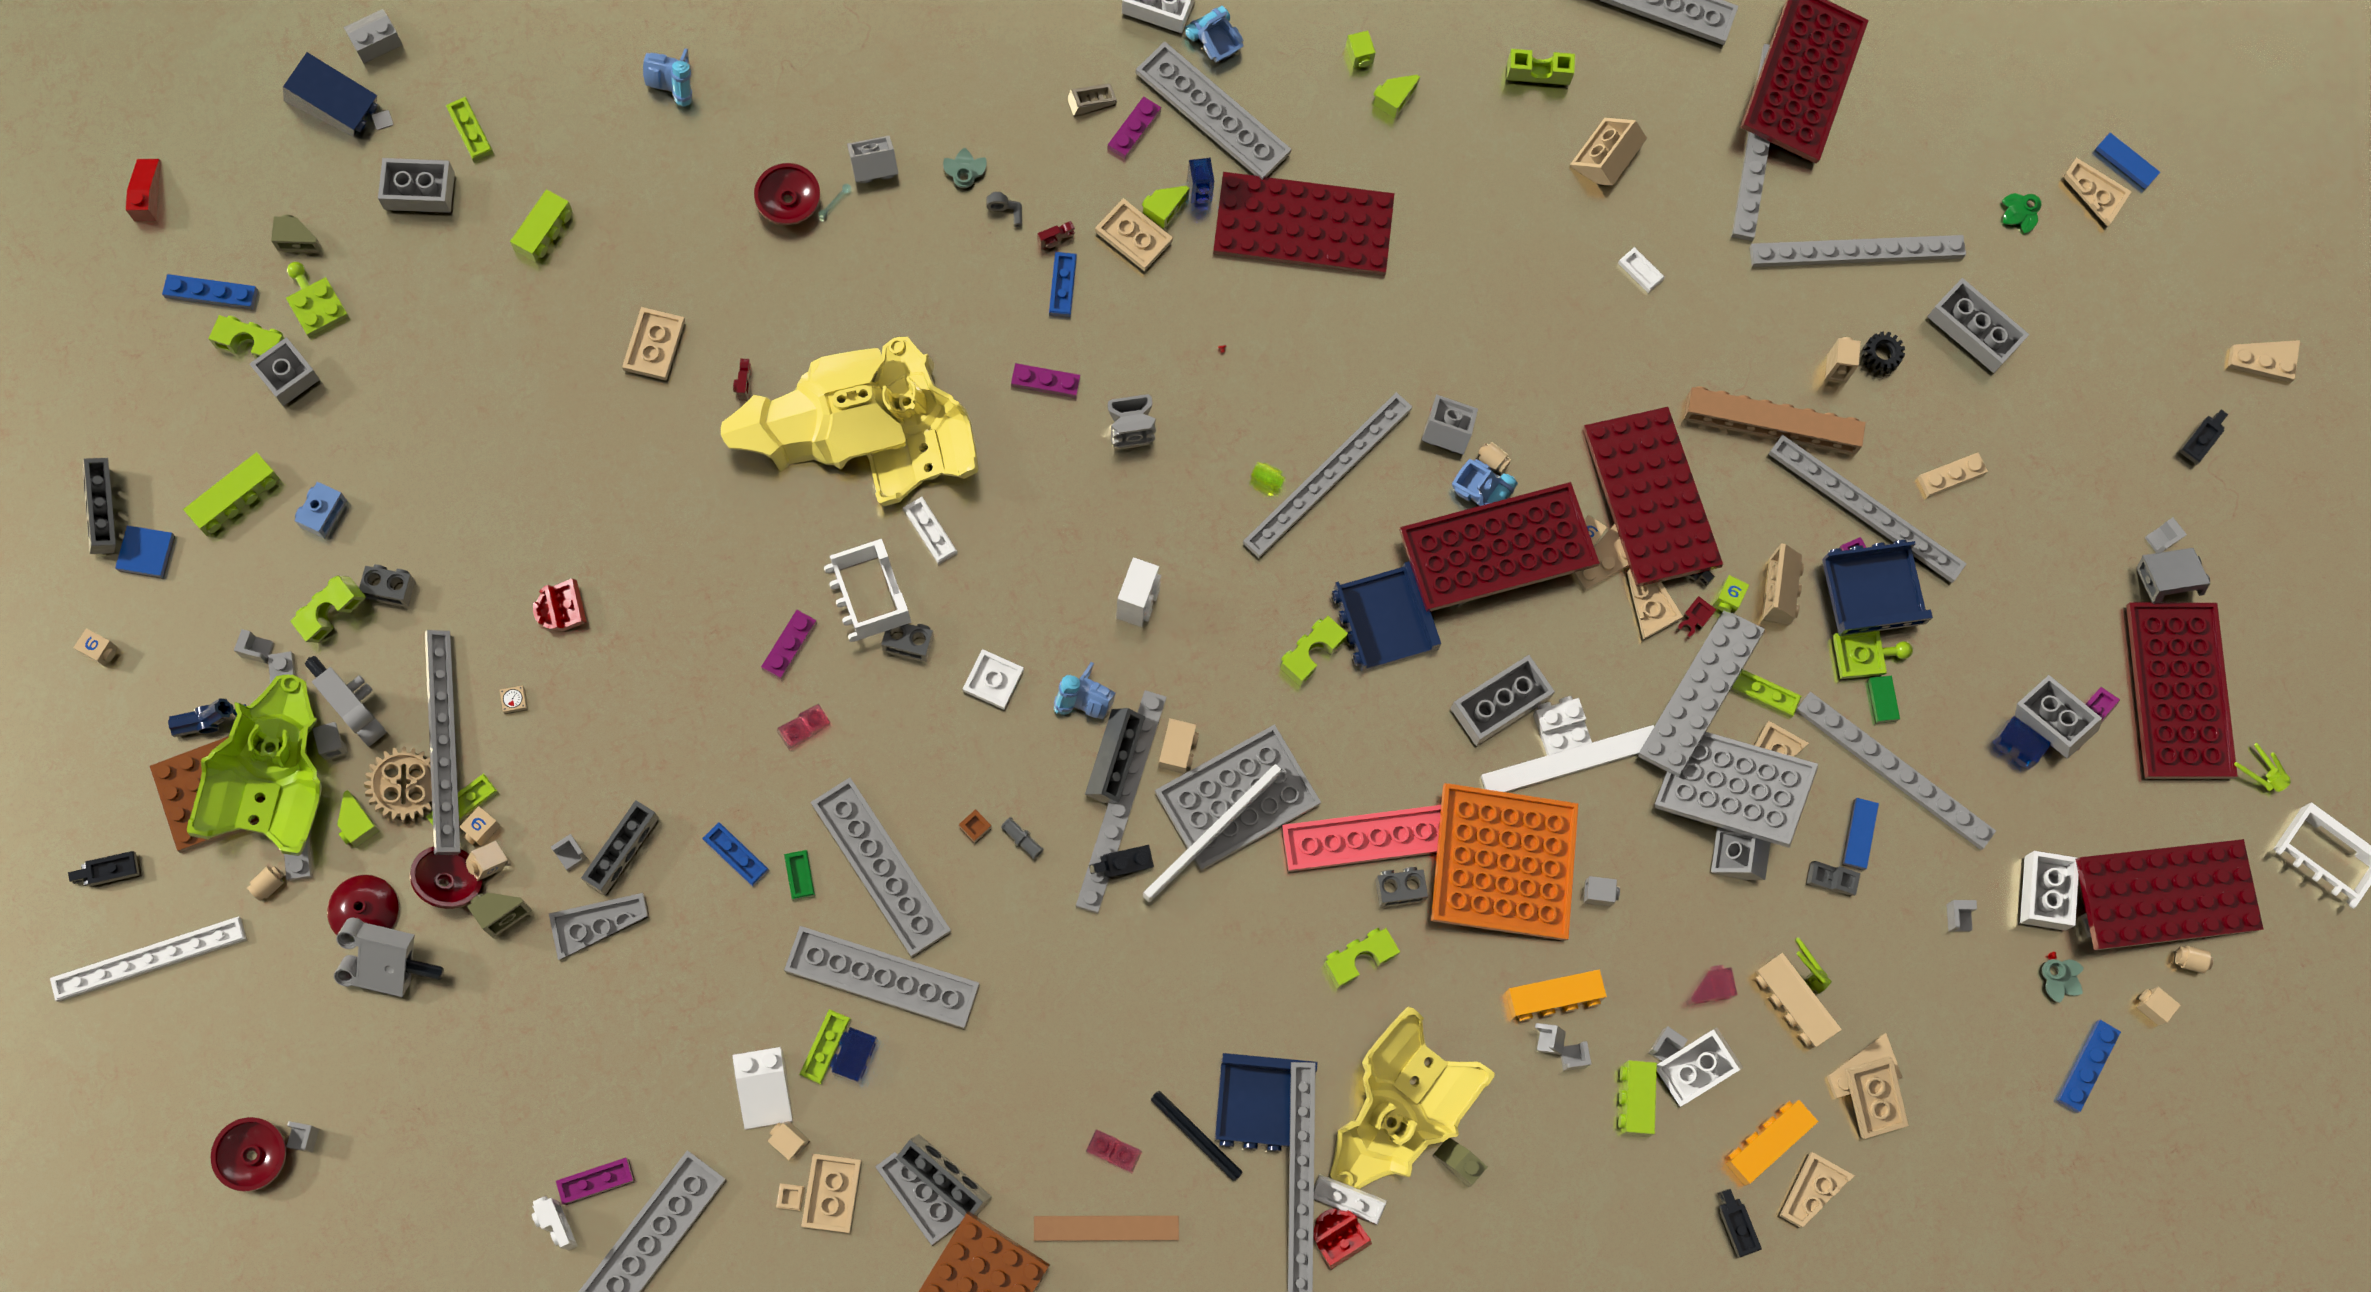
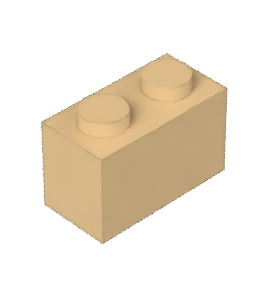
M1850 337L1838 338L1827 354L1825 379L1844 382L1849 380L1859 366L1861 341H1856Z
M1169 718L1159 759V768L1185 773L1186 767L1191 768L1194 754L1190 753L1191 746L1197 745L1199 732H1195L1196 724Z

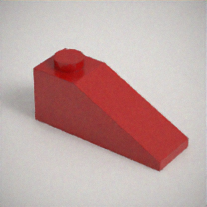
M160 159L136 160L126 196V211L133 221H157Z

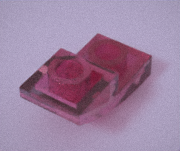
M817 704L800 713L792 721L778 727L777 732L787 748L791 749L820 732L831 722L820 705Z
M1097 1129L1086 1150L1087 1153L1130 1173H1133L1142 1153L1140 1149L1121 1142L1117 1138Z

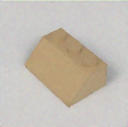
M1604 118L1570 166L1596 184L1613 186L1635 154L1641 149L1647 137L1636 120Z
M1783 543L1779 545L1770 557L1762 620L1789 625L1799 614V605H1796L1797 597H1800L1802 590L1799 578L1803 575L1804 563H1801L1802 555Z

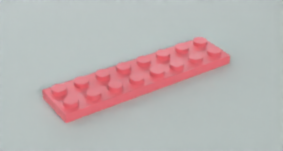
M1441 805L1282 825L1288 872L1437 853Z

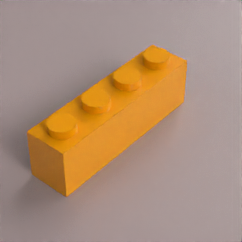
M1600 969L1513 987L1506 991L1512 1019L1519 1018L1520 1022L1531 1020L1533 1015L1542 1013V1017L1556 1014L1555 1010L1564 1009L1565 1012L1579 1009L1578 1005L1587 1004V1007L1598 1006L1607 997Z
M1789 1100L1779 1109L1782 1113L1778 1117L1774 1118V1116H1771L1762 1124L1764 1129L1759 1134L1755 1131L1745 1140L1748 1143L1742 1149L1738 1146L1728 1155L1730 1160L1725 1164L1744 1186L1751 1184L1819 1122L1800 1100L1793 1103Z

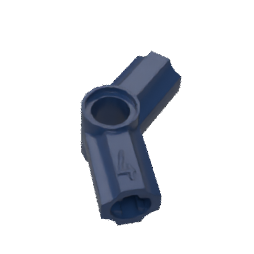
M219 698L210 705L195 708L193 712L169 716L168 725L171 735L178 737L197 732L200 734L216 732L219 730V724L228 719L230 714L234 712V707L227 699Z

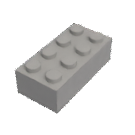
M1963 278L1927 316L1993 373L2030 335Z
M1528 655L1454 701L1450 709L1477 746L1539 705L1550 700L1555 691L1533 659Z

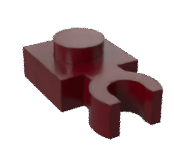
M1072 221L1066 222L1060 227L1056 225L1037 233V242L1041 249L1046 247L1053 248L1061 242L1062 238L1074 235L1075 227Z
M740 358L738 379H734L733 392L737 393L739 401H748L749 375L751 370L750 359Z
M1698 596L1684 613L1689 619L1682 621L1678 626V630L1680 631L1684 626H1688L1691 631L1687 637H1692L1695 633V626L1698 625L1703 628L1717 609Z

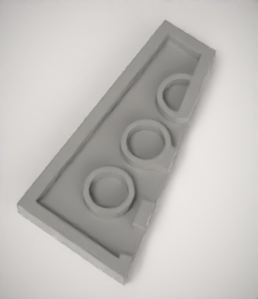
M644 893L549 913L558 960L648 917Z
M894 1152L875 1167L933 1246L958 1227L964 1216L896 1159L898 1154Z

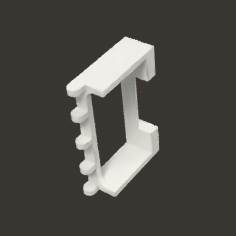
M882 539L830 556L832 563L824 566L825 573L835 572L837 580L831 581L830 587L831 589L841 588L843 598L836 600L837 607L847 606L850 616L842 619L843 624L846 626L853 624L856 631L848 635L850 642L911 623L906 603L899 590ZM878 557L897 610L858 623L839 570Z
M2312 802L2301 807L2274 847V850L2279 855L2286 851L2295 857L2296 860L2293 865L2296 868L2303 863L2314 871L2315 874L2312 878L2314 881L2317 882L2322 877L2334 886L2331 892L2333 895L2337 896L2340 891L2349 897L2347 903L2354 909L2371 885V845ZM2305 820L2315 828L2322 826L2354 849L2357 852L2355 857L2369 866V869L2354 891L2289 844Z

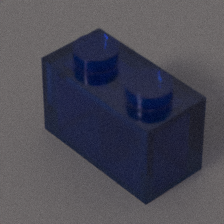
M1211 157L1189 160L1187 182L1190 188L1191 203L1197 202L1202 204L1213 198L1215 181Z
M2015 716L2006 721L1992 741L1997 745L1996 747L1999 751L2011 755L2020 766L2027 767L2028 769L2039 762L2051 745L2050 741Z
M852 1027L849 1028L848 1032L844 1031L839 1045L842 1046L839 1054H834L830 1063V1067L833 1068V1075L860 1085L878 1042L877 1037Z

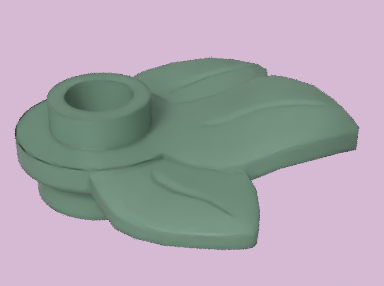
M963 148L957 154L955 160L944 158L943 161L944 171L953 177L954 183L960 188L970 187L974 183L975 178L984 174L987 167L985 157L974 160L966 148ZM966 176L968 179L961 180L960 178Z
M2056 959L2046 961L2042 967V974L2047 980L2046 991L2048 995L2058 1003L2063 1000L2064 994L2070 996L2081 995L2083 991L2077 975L2083 971V966L2071 959L2063 962ZM2051 967L2055 968L2056 975L2051 974Z

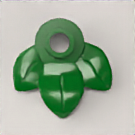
M2013 193L2002 200L2003 204L2008 207L2003 216V224L2014 225L2020 223L2024 234L2029 233L2035 228L2038 223L2037 213L2042 206L2041 200L2037 195L2027 194L2023 196ZM2027 202H2034V207H2028Z

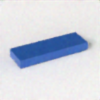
M2111 132L2095 149L2144 189L2160 173L2159 170Z
M1055 252L1049 307L1050 316L1071 317L1077 254Z
M1860 798L1854 799L1843 865L1862 870L1867 869L1879 803Z
M720 822L702 838L752 887L768 873L769 869Z

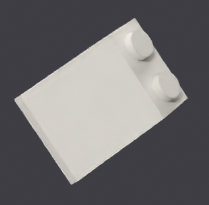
M1717 1027L1657 1064V1072L1680 1107L1743 1068Z
M776 1047L732 1055L744 1129L776 1125L778 1123L782 1124L787 1121L793 1122L782 1048Z

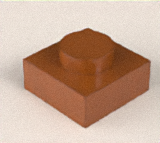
M976 809L959 824V827L974 843L992 828L991 824Z

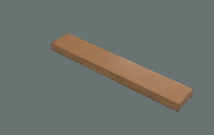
M1034 1216V1241H1179V1216Z

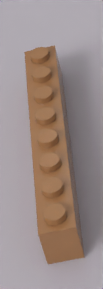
M1701 386L1692 387L1689 391L1684 419L1779 439L1784 435L1794 442L1857 454L1862 448L1866 422L1859 421V419L1854 417L1842 418L1834 413L1823 414L1809 408H1794L1790 404H1773L1770 400L1759 401L1751 399L1746 395L1734 396L1729 395L1726 391H1709Z

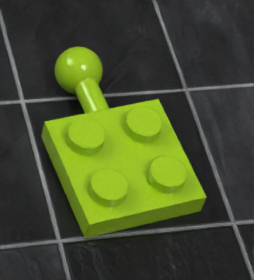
M292 262L288 265L287 273L289 277L297 280L301 290L286 297V300L308 337L349 317L326 277L309 285L304 276L305 267L302 263Z
M1880 631L1839 636V633L1833 635L1840 679L1885 675L1887 673L1885 656H1897L1900 659H1907L1913 653L1912 645L1906 641L1899 642L1895 647L1882 648Z

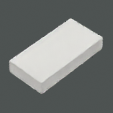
M1635 247L1618 262L1647 293L1652 291L1665 278Z

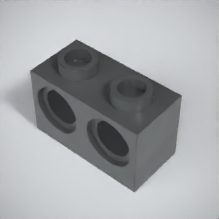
M375 564L373 567L365 566L359 589L365 595V599L408 607L415 580L410 572L406 570L396 569V571H391L382 565ZM381 578L378 585L372 586L374 579ZM397 583H404L401 589L394 590Z
M905 624L887 630L881 643L882 650L927 662L934 638L933 630H930V627L924 624H917V626ZM894 632H902L903 636L900 639L896 640L891 637ZM918 637L925 639L922 645H916L913 641Z
M1409 867L1403 869V872L1394 873V870H1386L1380 872L1381 875H1378L1375 879L1380 907L1426 901L1428 898L1424 869L1417 870V867ZM1410 879L1415 880L1418 883V889H1410L1407 881ZM1388 882L1394 884L1396 891L1392 893L1387 892L1384 884Z

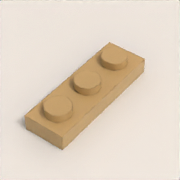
M1979 452L1921 474L1918 476V480L1926 496L1929 497L1983 476L1988 470Z

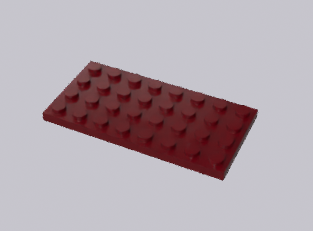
M1786 0L1740 128L1807 160L1818 163L1869 20L1828 0Z
M1223 172L1213 254L1385 276L1395 193L1270 177L1261 179L1259 176Z
M1669 407L1584 425L1583 430L1636 587L1722 568L1723 561Z
M1571 482L1402 526L1399 529L1426 612L1594 568L1600 564Z
M2129 602L2126 607L2145 779H2234L2238 777L2237 767L2234 766L2236 757L2218 604Z
M2244 839L2086 856L2075 859L2094 950L2264 930Z

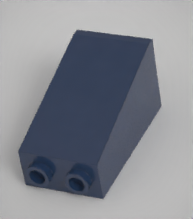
M306 52L283 86V99L286 103L353 137L357 131L360 133L363 131L367 124L365 119L369 114L373 115L379 106L375 93Z

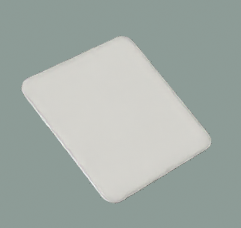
M389 110L372 115L377 130L393 125Z

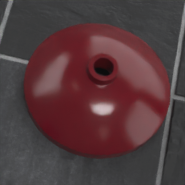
M782 163L770 167L761 174L754 188V199L759 212L766 219L780 225H793L808 219L815 212L820 202V187L816 177L807 168L794 163ZM788 198L792 199L790 203L785 202V200Z
M434 846L425 849L417 855L411 865L409 874L411 886L419 898L432 906L443 909H455L470 903L478 895L482 879L477 881L474 874L472 875L468 871L466 860L470 855L469 853L460 849L458 855H434Z
M358 875L342 882L332 893L327 906L328 922L336 935H338L342 926L349 918H357L364 923L393 929L400 913L399 898L393 887L385 880L373 875ZM363 903V908L357 911V904Z
M255 1117L235 1120L224 1127L215 1138L211 1149V1166L218 1180L233 1190L249 1192L261 1189L270 1184L279 1175L284 1166L286 1158L284 1138L281 1132L266 1120ZM252 1152H256L257 1157L254 1160H250V1154Z

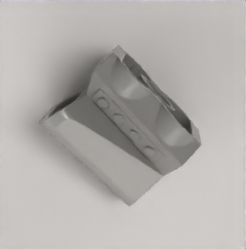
M1149 394L1108 401V411L1115 422L1111 425V442L1113 447L1124 448L1150 444V442L1156 439V419L1148 416L1152 408V397Z

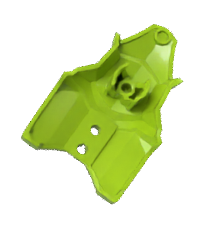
M287 674L276 676L265 691L249 706L246 707L241 703H234L237 716L229 738L214 748L208 756L201 759V781L187 825V832L190 836L210 839L227 832L242 829L263 833L279 848L282 854L294 856L302 854L317 812L322 791L321 782L317 777V769L306 755L308 733L311 732L317 723V718L314 717L310 706L306 681L295 675ZM258 797H265L263 802H256ZM257 816L259 822L256 825H251V820Z

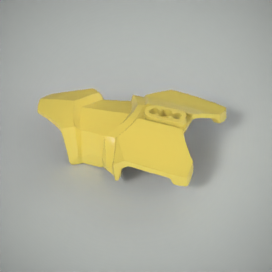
M909 337L893 338L882 348L883 366L879 368L874 382H871L876 403L895 421L901 424L906 445L898 449L890 448L867 454L876 488L875 495L877 501L882 506L901 502L912 490L923 483L922 481L936 479L939 475H949L965 479L978 472L975 441L966 409L952 395L935 386L931 378L934 362L928 354L923 355ZM931 464L933 469L930 472H928V470L930 469L929 465Z
M878 348L821 357L811 362L808 372L802 375L794 391L772 401L768 397L753 395L741 408L724 420L721 425V437L729 449L766 455L774 461L780 472L785 470L789 464L816 460L826 465H834L842 469L846 462L852 458L890 448L898 449L906 445L901 424L895 421L876 403L871 382L879 368L883 366L882 356ZM861 393L868 394L865 398L859 396ZM843 398L845 402L839 403L838 400Z
M1407 1007L1375 1042L1362 1062L1365 1069L1363 1082L1367 1098L1356 1121H1350L1337 1130L1335 1153L1330 1171L1331 1179L1360 1189L1386 1175L1397 1174L1410 1177L1412 1164L1428 1145L1444 1142L1450 1137H1457L1459 1135L1458 1125L1460 1120L1483 1089L1491 1083L1495 1073L1478 1061L1456 1062L1443 1060L1425 1044L1423 1035L1424 1018L1414 1008ZM1429 1057L1431 1062L1426 1066L1424 1060ZM1413 1076H1417L1416 1083L1410 1084V1079Z

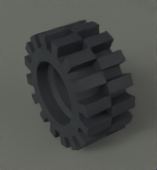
M1883 331L1878 335L1875 333L1870 337L1862 349L1863 363L1868 362L1866 366L1868 369L1873 367L1872 372L1876 373L1880 370L1879 374L1883 375L1885 371L1886 374H1889L1899 366L1905 357V353H1903L1905 346H1901L1903 343L1901 339L1898 342L1896 341L1897 335H1894L1892 338L1890 337L1891 332H1887L1884 335ZM1879 346L1887 348L1891 352V358L1888 360L1881 359L1876 354V348Z

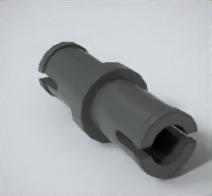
M1012 817L1002 824L1001 828L1015 840L1014 843L1017 846H1021L1033 859L1039 857L1044 851V848L1030 836L1031 833L1020 827Z

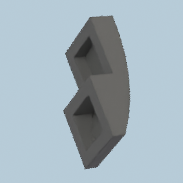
M1812 861L1806 884L1855 896L1860 873L1841 866L1833 867L1818 861Z

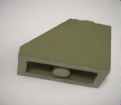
M292 215L274 216L271 242L277 250L322 251V246L317 238L297 217Z
M1451 1138L1445 1140L1433 1154L1437 1160L1467 1187L1472 1186L1488 1168L1470 1150Z

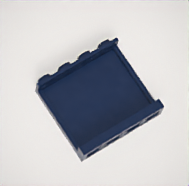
M1898 540L1889 545L1881 542L1867 548L1858 545L1851 547L1850 550L1842 551L1841 548H1836L1828 551L1822 562L1839 636L1924 625L1933 618L1931 609H1925L1912 553L1915 541Z
M1410 561L1405 562L1401 568L1341 585L1339 581L1335 583L1332 597L1335 604H1339L1341 610L1339 611V618L1342 624H1346L1348 630L1347 642L1349 645H1353L1355 651L1353 659L1355 665L1360 666L1361 672L1439 650L1442 643L1431 612H1426Z
M1223 1053L1214 1142H1220L1219 1146L1234 1147V1144H1244V1149L1257 1150L1258 1146H1266L1268 1151L1281 1152L1282 1148L1290 1149L1291 1062L1315 1063V1075L1318 1062Z

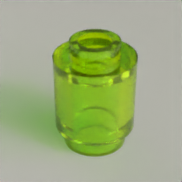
M1258 461L1251 474V478L1255 479L1254 482L1272 491L1276 488L1280 489L1285 480V477L1282 476L1284 471L1266 462L1261 463Z

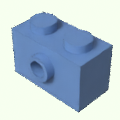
M317 482L308 491L307 500L303 506L298 508L294 521L300 528L325 539L347 499L341 492Z

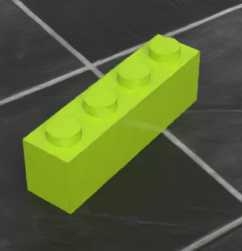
M256 452L183 510L207 536L210 533L216 532L227 519L235 517L245 505L253 503L263 491L271 489L280 478Z

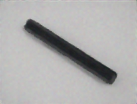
M1158 1090L1151 1097V1101L1229 1178L1236 1181L1242 1175V1170L1161 1091Z

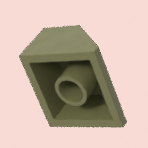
M488 892L475 896L471 900V904L467 906L481 928L491 937H494L532 911L530 906L520 897Z

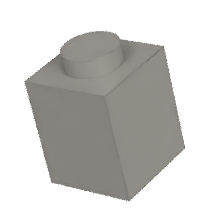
M1589 876L1585 880L1583 903L1611 907L1615 900H1619L1620 887L1617 886V879Z

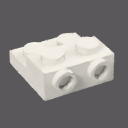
M1572 696L1564 697L1556 705H1551V702L1543 703L1534 712L1533 716L1547 756L1592 743L1579 698L1573 699Z
M547 1196L533 1202L535 1213L532 1214L535 1225L550 1232L555 1246L559 1245L560 1248L568 1251L578 1247L560 1202L553 1198L548 1199Z

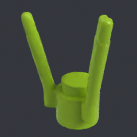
M2255 743L2254 747L2271 769L2266 774L2267 781L2238 762L2234 763V766L2264 785L2268 791L2272 789L2276 792L2283 791L2291 783V778L2285 772L2274 752L2270 754L2276 765L2275 767L2258 743Z
M1797 937L1796 941L1807 958L1800 951L1796 954L1812 972L1807 977L1809 983L1806 982V984L1812 991L1815 990L1820 994L1832 981L1827 977L1828 974L1820 967L1802 940Z

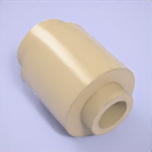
M1493 442L1490 444L1485 443L1478 451V454H1480L1479 460L1487 464L1494 472L1498 471L1500 474L1512 461L1508 457L1509 455Z
M266 866L250 881L247 889L259 901L264 898L267 899L284 883L282 880L284 875L277 867L273 866L270 868Z
M2180 946L2175 956V963L2180 965L2181 968L2203 974L2207 970H2211L2214 961L2210 951L2191 946Z

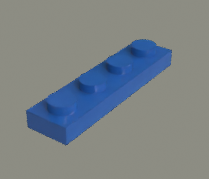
M167 274L162 295L164 298L253 310L258 289L256 286Z
M2102 1020L2096 1022L2057 1099L2058 1102L2077 1113L2081 1112L2121 1031Z

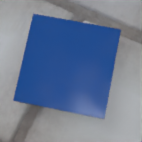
M127 525L115 569L163 578L174 534Z

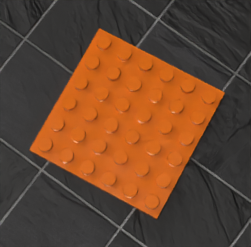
M1445 783L1442 790L1431 921L1564 941L1568 940L1578 803Z

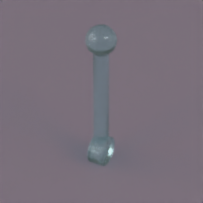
M844 184L842 191L824 210L819 211L818 215L820 218H826L827 212L845 193L851 192L849 184Z

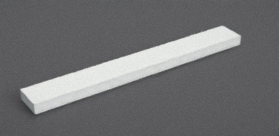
M1654 725L1482 774L1481 779L1484 788L1487 790L1510 792L1637 755L1653 730Z
M1276 764L1270 768L1143 892V897L1148 902H1151L1280 776L1281 769Z
M238 916L52 977L50 981L55 1001L60 1002L246 941L247 938L242 920Z

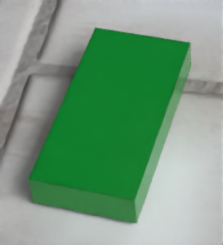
M1892 675L1869 678L1868 684L1876 723L1900 720Z
M803 850L784 854L792 901L815 897L808 851Z

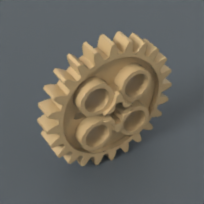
M405 747L402 748L401 753H398L396 748H393V755H389L384 751L383 760L379 757L375 758L377 766L374 764L369 765V769L373 773L368 772L365 774V777L371 780L364 782V787L370 788L365 791V796H373L369 800V805L377 804L375 812L383 810V818L391 814L392 821L394 822L397 816H400L402 823H404L406 816H409L413 822L415 814L423 818L424 809L428 812L432 811L430 803L432 804L430 757L425 760L424 751L419 755H415V748L410 753H407ZM402 765H406L407 785L405 804H401ZM389 769H395L398 775L391 778L386 776L385 772ZM413 769H419L423 774L415 778L409 773ZM392 791L397 793L398 797L395 800H388L385 798V794ZM416 791L421 793L422 797L419 800H412L409 797L410 793Z

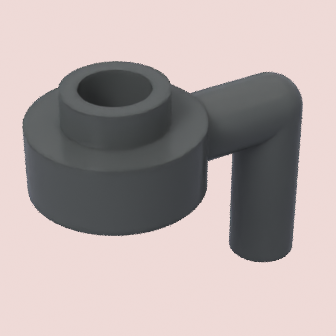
M992 192L986 197L987 209L996 212L1012 209L1014 227H1022V204L1020 202L1008 200V197L1002 192Z

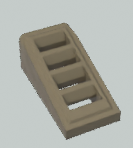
M1110 83L1071 89L1068 95V102L1074 116L1117 103ZM1102 92H1105L1107 99L1103 98Z

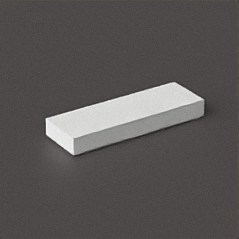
M923 497L903 507V511L938 565L957 554L956 548Z
M1319 1174L1314 1186L1315 1200L1343 1211L1349 1210L1355 1216L1378 1225L1387 1200Z

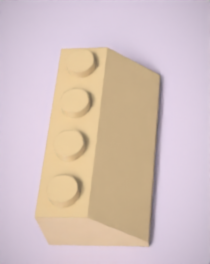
M1783 953L1777 955L1756 971L1758 983L1763 989L1767 987L1773 994L1770 996L1771 1000L1778 1008L1783 1007L1787 1013L1785 1018L1792 1027L1797 1026L1802 1032L1799 1036L1807 1046L1812 1045L1815 1048L1842 1030Z

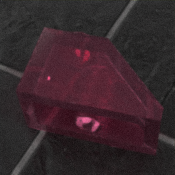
M1724 965L1710 967V971L1702 976L1687 999V1006L1732 999L1737 996L1732 967L1724 968Z

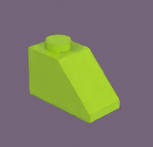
M1411 75L1387 79L1383 86L1379 85L1373 94L1375 96L1373 105L1396 118L1417 89L1420 76Z
M1179 186L1155 190L1151 196L1148 195L1142 203L1143 214L1159 227L1165 229L1188 199L1190 188L1188 186Z
M346 790L343 793L337 823L341 830L338 834L346 845L351 843L357 848L380 830L355 796L349 790Z

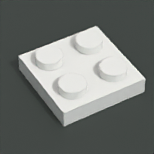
M982 649L963 687V692L1005 710L1023 673L1024 667Z

